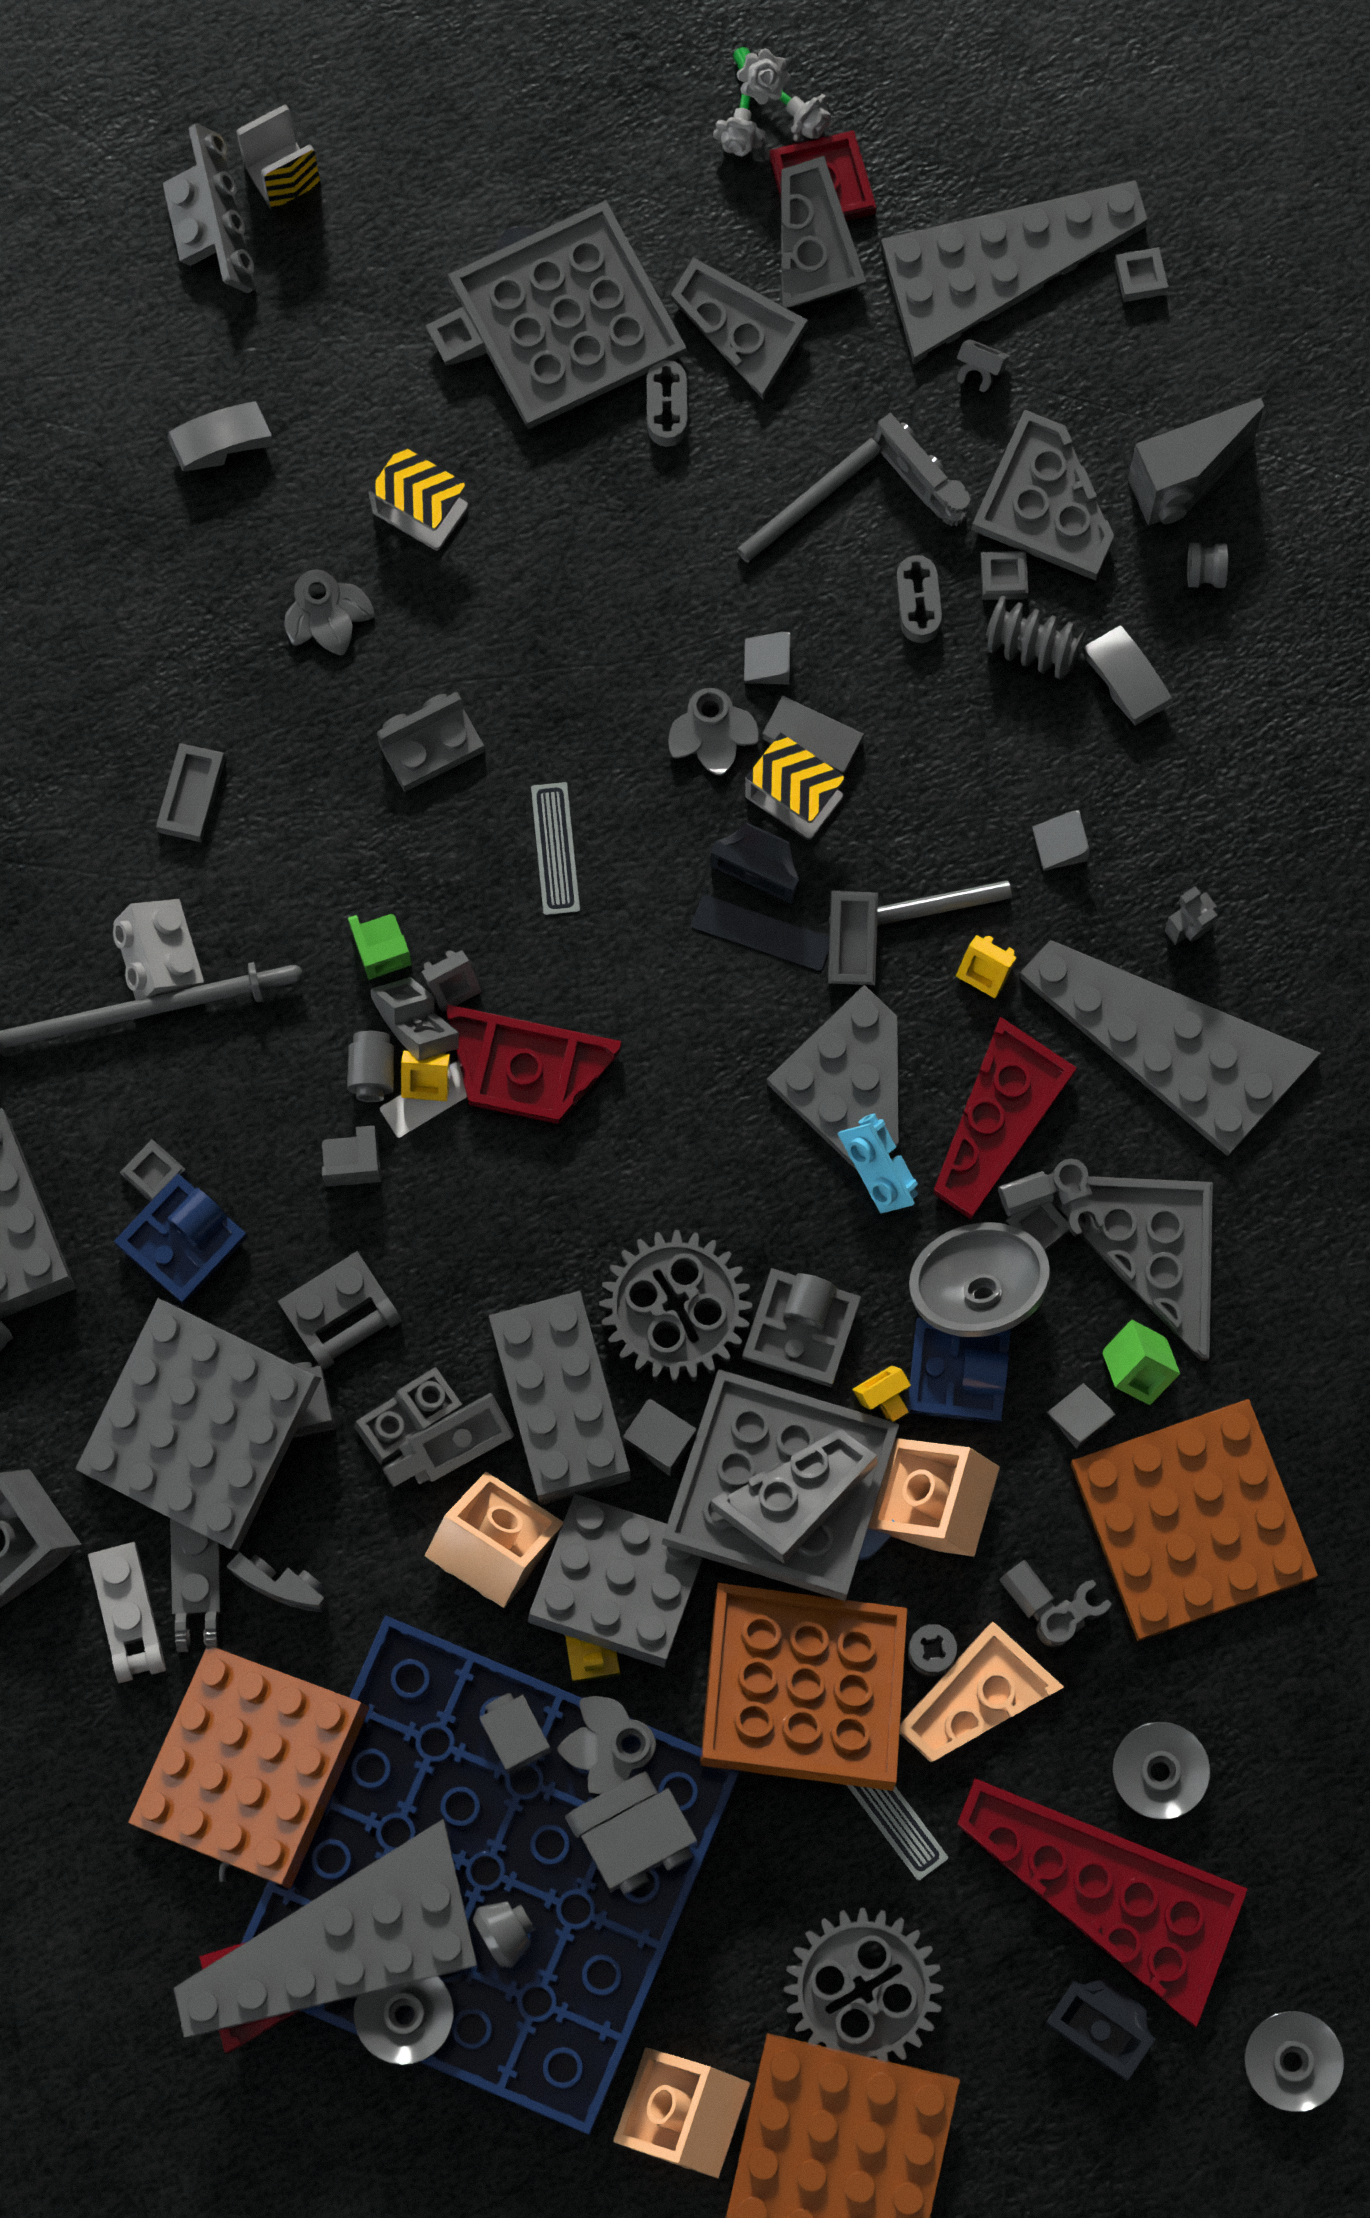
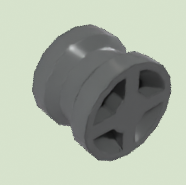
M1190 543L1187 559L1188 587L1198 588L1202 583H1211L1215 588H1225L1228 572L1227 544L1217 543L1212 548H1204L1200 543Z
M929 1624L919 1628L913 1634L908 1647V1659L911 1666L917 1673L926 1677H937L945 1674L952 1666L957 1654V1643L954 1636L948 1629L940 1625Z

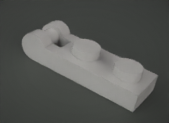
M135 1542L88 1554L118 1683L133 1680L134 1674L150 1670L151 1674L166 1671L137 1545ZM143 1640L145 1652L129 1656L126 1645Z

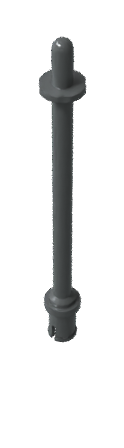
M252 962L248 963V975L2 1030L0 1031V1054L3 1049L248 993H253L257 1003L263 1002L262 990L296 983L301 980L303 971L297 965H289L257 972L256 965Z

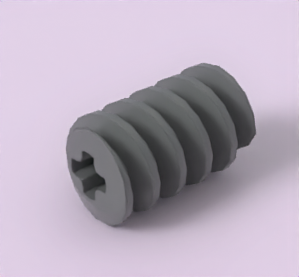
M1001 596L994 609L985 635L988 638L989 653L995 654L1005 645L1004 657L1007 660L1011 661L1021 651V664L1023 666H1030L1038 658V671L1040 673H1046L1055 664V678L1058 680L1064 679L1077 659L1085 637L1086 628L1076 639L1073 637V623L1068 622L1060 632L1056 631V616L1052 615L1044 625L1039 624L1040 610L1034 609L1028 618L1025 619L1022 617V603L1018 602L1010 612L1005 611L1006 597Z

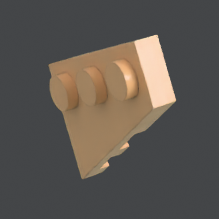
M991 1622L900 1723L899 1733L930 1762H933L1006 1719L1027 1709L1036 1702L1064 1688V1686L999 1626Z

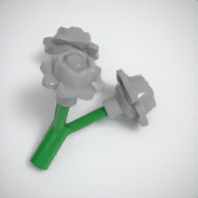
M745 47L738 48L734 52L733 58L739 68L737 78L744 82L740 88L742 93L740 106L734 111V116L727 119V121H717V129L713 133V137L721 141L722 147L727 153H734L742 157L752 151V148H761L765 131L757 128V124L750 121L752 114L748 109L751 97H754L759 104L767 103L769 97L785 104L786 111L794 116V125L791 132L794 134L793 139L796 142L803 138L817 139L823 134L824 129L829 127L831 115L828 112L829 104L826 103L827 97L824 94L804 103L797 96L791 98L782 91L783 87L791 79L790 74L783 71L787 66L784 58L775 57L766 48L762 49L758 56L750 53Z

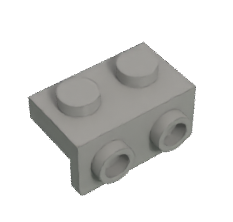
M180 899L133 903L114 921L113 937L116 946L121 949L126 966V982L133 991L135 1000L152 997L156 994L201 986L204 983Z

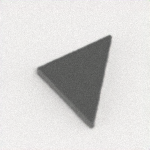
M1089 1176L1088 1184L1093 1194L1089 1199L1091 1203L1097 1205L1102 1210L1104 1225L1097 1229L1090 1215L1081 1214L1078 1217V1224L1082 1231L1081 1237L1200 1361H1208L1210 1347L1213 1182ZM1054 1194L1051 1204L1067 1221L1070 1214L1068 1205L1063 1206L1059 1195Z

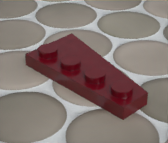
M1000 1017L933 1194L972 1220L1074 1076L1077 1067Z

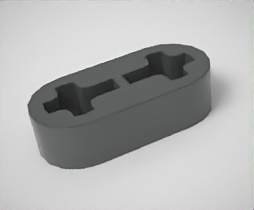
M663 360L652 365L647 375L648 434L653 442L665 447L675 446L680 443L687 432V377L683 367L671 360ZM662 376H671L673 382L671 397H663ZM663 410H671L672 422L674 423L672 431H663L661 425Z
M914 555L903 560L897 570L896 588L900 626L903 634L909 640L925 643L937 636L941 626L942 612L936 567L930 559ZM912 570H919L921 577H926L922 582V593H915L914 583L911 579H908ZM917 605H923L925 618L931 619L927 622V628H918L917 622L912 621L915 619Z
M644 1772L568 1813L565 1819L576 1839H579L587 1832L655 1796L658 1792L648 1773Z

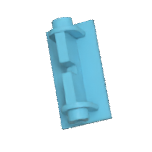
M875 1113L862 1118L858 1122L860 1126L837 1133L880 1213L915 1204L913 1199L918 1195L915 1189L918 1183L916 1179H913L901 1155L891 1160L889 1153L896 1148V1145L886 1129L883 1119L878 1120Z

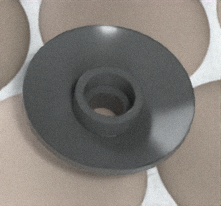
M1152 1722L1142 1725L1130 1732L1116 1751L1113 1761V1779L1116 1789L1123 1801L1131 1809L1145 1817L1165 1820L1182 1816L1200 1802L1208 1787L1210 1765L1206 1751L1191 1732L1179 1725L1168 1722ZM1162 1764L1167 1768L1168 1778L1165 1781H1157L1152 1777L1151 1768L1153 1765Z
M438 1976L357 1996L354 2007L356 2031L364 2046L376 2057L393 2064H413L427 2059L444 2044L453 2024L454 2010L452 1998L447 1987ZM403 2006H409L414 2010V2019L406 2025L400 2024L396 2020V2013Z
M1287 2011L1267 2018L1254 2030L1246 2046L1245 2069L1251 2086L1265 2102L1281 2110L1301 2112L1320 2106L1333 2095L1343 2075L1344 2058L1340 2042L1327 2024L1308 2013ZM1287 2053H1294L1300 2058L1301 2065L1296 2072H1290L1284 2067L1283 2059Z

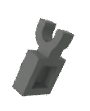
M1196 886L1180 896V910L1168 918L1165 932L1175 945L1185 938H1188L1190 942L1200 938L1213 926L1211 921L1218 916L1215 912L1216 904L1206 892L1201 895Z

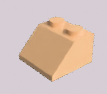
M895 1438L868 1528L934 1551L974 1557L1000 1467L970 1447Z
M485 1472L446 1513L425 1557L439 1565L444 1571L453 1574L479 1591L485 1598L494 1601L504 1608L524 1586L560 1532L563 1521L488 1472Z
M645 2047L613 2142L673 2164L719 2178L750 2082L713 2067Z

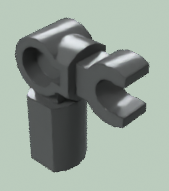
M1065 1159L1057 1165L1052 1174L1046 1175L1044 1171L998 1187L1000 1199L1009 1217L1052 1202L1054 1199L1053 1195L1058 1194L1062 1205H1068L1070 1214L1067 1218V1226L1074 1237L1082 1233L1081 1227L1078 1224V1217L1081 1214L1090 1215L1097 1229L1104 1225L1102 1210L1090 1202L1089 1197L1093 1194L1088 1184V1170L1079 1160Z
M1025 1560L999 1579L1028 1618L1033 1616L1038 1622L1036 1626L1037 1636L1044 1645L1049 1647L1064 1645L1075 1633L1085 1627V1618H1099L1111 1606L1109 1600H1106L1098 1607L1090 1606L1087 1603L1085 1595L1096 1585L1093 1580L1083 1583L1077 1589L1073 1602L1064 1600L1055 1607L1051 1602L1054 1597Z

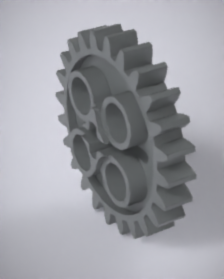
M675 1230L672 1242L665 1243L662 1235L657 1232L655 1233V1246L651 1248L643 1240H637L639 1254L634 1256L630 1252L623 1250L621 1253L626 1265L625 1268L611 1265L609 1268L611 1275L617 1282H603L602 1291L613 1297L599 1301L601 1311L613 1313V1315L601 1321L603 1329H616V1332L608 1339L609 1346L614 1347L624 1344V1348L619 1355L620 1360L625 1362L635 1356L637 1358L635 1364V1372L637 1374L642 1372L647 1365L653 1367L654 1381H658L663 1370L670 1371L673 1384H677L680 1371L685 1370L692 1382L696 1381L697 1367L703 1366L709 1374H714L713 1359L717 1357L728 1364L730 1362V1355L726 1346L739 1349L742 1347V1340L735 1334V1331L744 1332L749 1331L750 1323L739 1317V1315L752 1312V1303L739 1300V1298L750 1293L749 1284L735 1283L743 1275V1268L740 1266L728 1270L727 1266L732 1259V1254L728 1251L716 1257L714 1255L716 1251L715 1240L709 1242L704 1249L699 1247L698 1233H694L688 1243H682L679 1230ZM689 1266L697 1272L698 1277L692 1284L680 1285L672 1278L673 1272L679 1267ZM659 1271L662 1273L673 1298L678 1304L685 1302L684 1316L692 1330L697 1334L699 1338L697 1342L690 1341L679 1316L674 1310L666 1312L668 1310L667 1295L655 1280L654 1272ZM642 1288L650 1289L657 1295L655 1303L646 1308L638 1307L631 1301L633 1293ZM712 1306L720 1312L721 1317L715 1324L703 1325L695 1319L694 1315L701 1307ZM670 1328L679 1334L680 1339L673 1347L662 1348L655 1343L653 1339L655 1334L661 1329Z
M865 1908L860 1909L857 1922H851L845 1910L840 1911V1926L836 1928L826 1918L822 1919V1927L825 1934L820 1937L816 1933L808 1931L806 1936L812 1945L811 1949L807 1950L802 1947H795L794 1949L795 1954L803 1960L802 1966H787L786 1971L798 1977V1983L785 1986L784 1992L798 1995L799 2000L787 2007V2012H802L804 2017L794 2029L798 2032L810 2028L813 2034L808 2043L817 2045L822 2041L828 2048L866 2057L877 2056L879 2060L887 2062V2052L893 2050L902 2060L906 2059L903 2044L909 2041L920 2048L922 2042L916 2033L917 2029L922 2028L929 2031L934 2029V2025L925 2017L926 2012L941 2011L939 2004L929 2000L930 1994L943 1991V1985L930 1982L929 1976L941 1970L940 1965H926L924 1959L929 1956L933 1948L926 1946L917 1949L914 1944L919 1938L920 1931L915 1930L909 1935L904 1936L901 1933L904 1919L901 1917L892 1927L885 1925L886 1913L884 1910L880 1911L875 1922L868 1921ZM877 1941L884 1946L887 1957L880 1967L868 1968L860 1962L858 1950L864 1942ZM895 1964L902 1966L900 1973L874 1987L872 1990L873 2000L867 2002L863 1996H860L837 2011L827 2013L826 2006L853 1991L856 1986L855 1977L861 1975L865 1981H869ZM826 1966L838 1968L844 1976L843 1988L833 1994L822 1991L816 1982L818 1971ZM902 1984L910 1990L912 2001L905 2010L893 2011L885 2005L883 1994L890 1985ZM851 2009L863 2011L870 2021L868 2031L860 2036L847 2034L841 2025V2018L847 2011Z

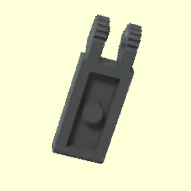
M892 413L879 420L873 440L880 446L881 454L925 505L930 507L938 518L943 519L942 522H945L946 525H951V527L953 525L956 527L958 524L961 525L967 515L966 509H969L971 503L969 491H965V487L960 481L948 480L943 465L936 457L926 454L917 443L914 432L907 424L899 423Z
M170 1519L172 1614L175 1617L176 1651L188 1652L191 1644L189 1616L205 1615L203 1636L206 1649H212V1647L219 1648L218 1614H222L220 1543Z

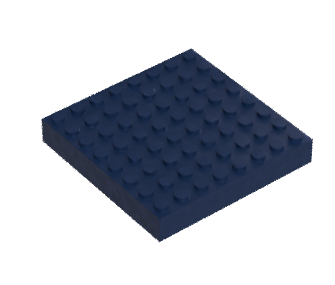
M385 1615L349 1697L370 1707L294 1883L291 1889L268 1881L241 1944L253 1939L444 1819L478 1967L438 1976L447 1987L452 1998L454 2010L453 2024L448 2038L441 2048L427 2059L420 2061V2063L591 2136L742 1771L700 1766L702 1748L648 1726L655 1737L656 1748L654 1755L645 1766L633 1769L628 1780L647 1772L658 1793L669 1788L697 1840V1846L690 1849L693 1857L685 1863L669 1871L662 1864L646 1873L650 1881L638 1889L625 1895L620 1888L611 1893L582 1838L576 1839L565 1819L568 1813L601 1795L589 1792L588 1775L590 1770H582L572 1766L558 1753V1747L564 1739L579 1728L586 1727L580 1709V1700L583 1698ZM511 1693L514 1699L524 1695L552 1752L510 1775L507 1774L479 1718L488 1713L485 1708L487 1704ZM627 1737L622 1743L623 1751L628 1754L638 1752L641 1747V1743L636 1737ZM502 1902H508L512 1909L519 1905L523 1907L536 1931L527 1935L532 1944L515 1966H499L493 1958L473 1921L477 1908ZM357 1996L301 2010L306 2014L358 2036L354 2023V2007ZM409 2006L399 2008L396 2013L397 2022L403 2025L412 2022L414 2010Z

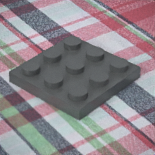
M574 1493L529 1612L528 1623L665 1668L703 1557L662 1545L667 1527L666 1523Z

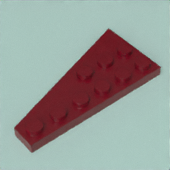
M974 1779L957 1826L1194 2028L1197 2027L1248 1889L1013 1793Z

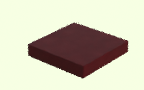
M854 130L769 150V158L780 197L782 169L824 156L845 220L850 221L876 214V204Z

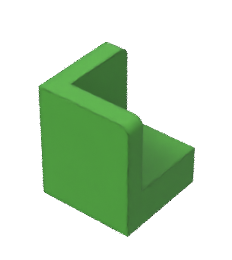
M393 914L363 924L359 923L357 915L348 918L369 980L412 965L404 936L401 934Z
M1131 1320L1103 1350V1356L1115 1388L1149 1405L1180 1375L1168 1340L1163 1335L1134 1320Z

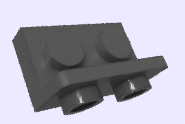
M458 692L449 696L446 694L434 696L424 703L423 709L409 716H406V714L394 716L386 721L382 729L377 732L380 748L404 792L485 752L484 745L463 708L462 699Z

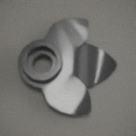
M310 570L302 574L295 584L294 597L296 601L286 613L285 630L293 646L300 645L313 636L324 649L341 656L346 653L351 641L352 622H365L373 619L374 609L369 598L356 585L337 583L331 574L323 570ZM311 585H322L325 589V596L319 600L313 599L308 592Z
M705 688L699 690L691 697L688 704V712L672 723L668 741L669 751L674 759L684 758L696 753L698 760L705 769L717 776H722L734 763L737 745L748 746L758 743L757 724L748 711L733 707L726 693L716 688ZM707 706H713L718 709L719 713L713 718H708L702 714V710Z
M590 1696L580 1700V1709L586 1727L579 1728L564 1739L558 1747V1753L572 1766L582 1770H590L588 1775L589 1792L592 1794H603L627 1781L633 1769L645 1766L654 1755L656 1743L651 1729L640 1721L630 1720L624 1707L619 1702L610 1698ZM627 1737H636L640 1741L641 1747L638 1752L628 1754L622 1749L623 1741Z

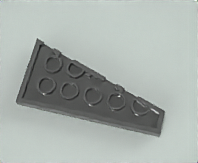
M1136 180L881 239L883 258L913 363L916 364L926 358L928 352L945 342L948 345L960 338L962 332L982 320L987 322L1039 291L1046 282L1058 275L1063 274L1064 276L1073 271L1080 262L1095 253H1103L1145 228L1147 216Z
M1052 940L1040 950L1019 975V978L1228 1157L1320 1055V1052Z
M444 1819L174 1987L184 2038H191L478 1967Z

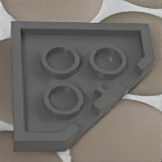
M1024 409L973 521L971 531L1018 550L1026 551L1028 554L1096 581L1113 543L1114 534L1108 520H1105L1096 501V493L1084 466L1080 465L1072 447L1073 441L1066 426Z
M865 985L767 1078V1085L855 1169L856 1167L837 1133L860 1126L858 1122L865 1116L875 1113L878 1120L883 1119L896 1148L899 1143L897 1015Z

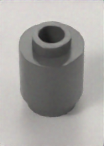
M380 1031L357 1032L353 1035V1043L348 1046L347 1090L356 1094V1099L359 1101L379 1102L384 1100V1095L390 1094L394 1090L395 1047L390 1044L389 1034Z

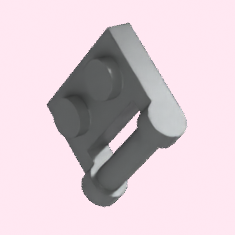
M358 1251L278 1301L280 1307L323 1371L335 1364L333 1359L387 1325L391 1329L402 1322L397 1310L374 1278ZM370 1301L373 1302L377 1308L376 1311L322 1344L317 1337L318 1334Z

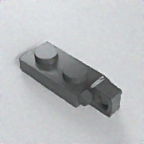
M489 1393L409 1437L408 1441L399 1445L403 1455L385 1464L382 1468L393 1487L415 1476L419 1484L429 1479L433 1482L513 1438L515 1435L493 1394Z

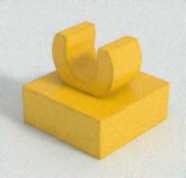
M976 935L970 943L955 976L989 996L996 998L1002 990L1017 957L1014 956L1012 948L1009 947L1004 951L992 944V937L986 936L981 938Z
M404 1050L401 1061V1098L447 1102L449 1095L450 1054L445 1052L418 1060L409 1051Z
M891 1365L852 1389L862 1406L870 1410L879 1406L887 1420L890 1418L893 1422L908 1413L898 1393L911 1386L903 1370Z
M565 1635L573 1683L620 1675L617 1652Z

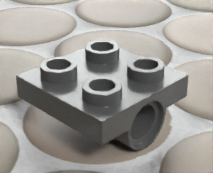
M771 1268L742 1359L832 1388L861 1296L836 1289L834 1284L817 1276L798 1273L795 1276Z

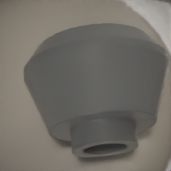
M508 1902L481 1906L477 1908L473 1917L479 1934L499 1966H515L532 1944L527 1935L536 1930L521 1905L514 1909L511 1908Z

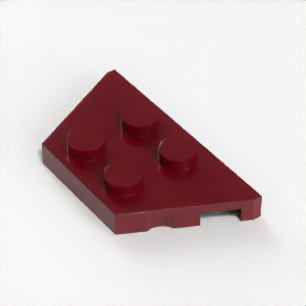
M448 1005L446 1010L450 1026L459 1032V1048L456 1049L470 1106L560 1124L620 1054L622 1048L621 1041L453 1005Z

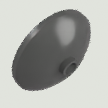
M975 1223L953 1229L932 1241L916 1259L911 1270L909 1287L915 1309L929 1325L951 1335L982 1337L1011 1329L1030 1317L1042 1304L1047 1295L1051 1272L1045 1250L1029 1233L1007 1224Z

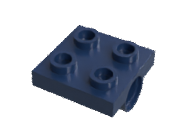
M177 1173L114 1240V1243L180 1303L185 1305L248 1236L227 1217L225 1212L200 1189L194 1188Z
M917 1318L909 1382L911 1386H909L907 1401L908 1413L1000 1424L1007 1379L1011 1329L989 1336L961 1337L942 1332L929 1325L923 1318Z

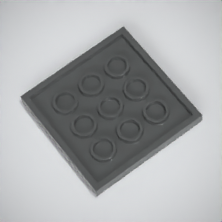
M606 200L448 274L452 289L462 307L465 306L484 341L485 350L528 430L648 373L652 365L660 361H673L686 355L684 342Z
M158 1298L75 1469L227 1548L239 1551L321 1378Z
M718 1369L663 1536L662 1545L846 1601L899 1424ZM839 1429L845 1431L877 1455V1466L784 1564L711 1508L710 1500L724 1492L729 1495L748 1485V1479L763 1471L765 1474H768L791 1461L793 1454Z

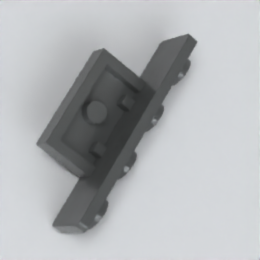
M196 123L189 127V133L197 165L163 183L179 259L181 262L191 266L217 252L224 283L249 293L256 289L252 274L254 272V264L247 252L244 238L245 225L238 212L235 199L236 186L230 176L226 159L227 146L218 133Z

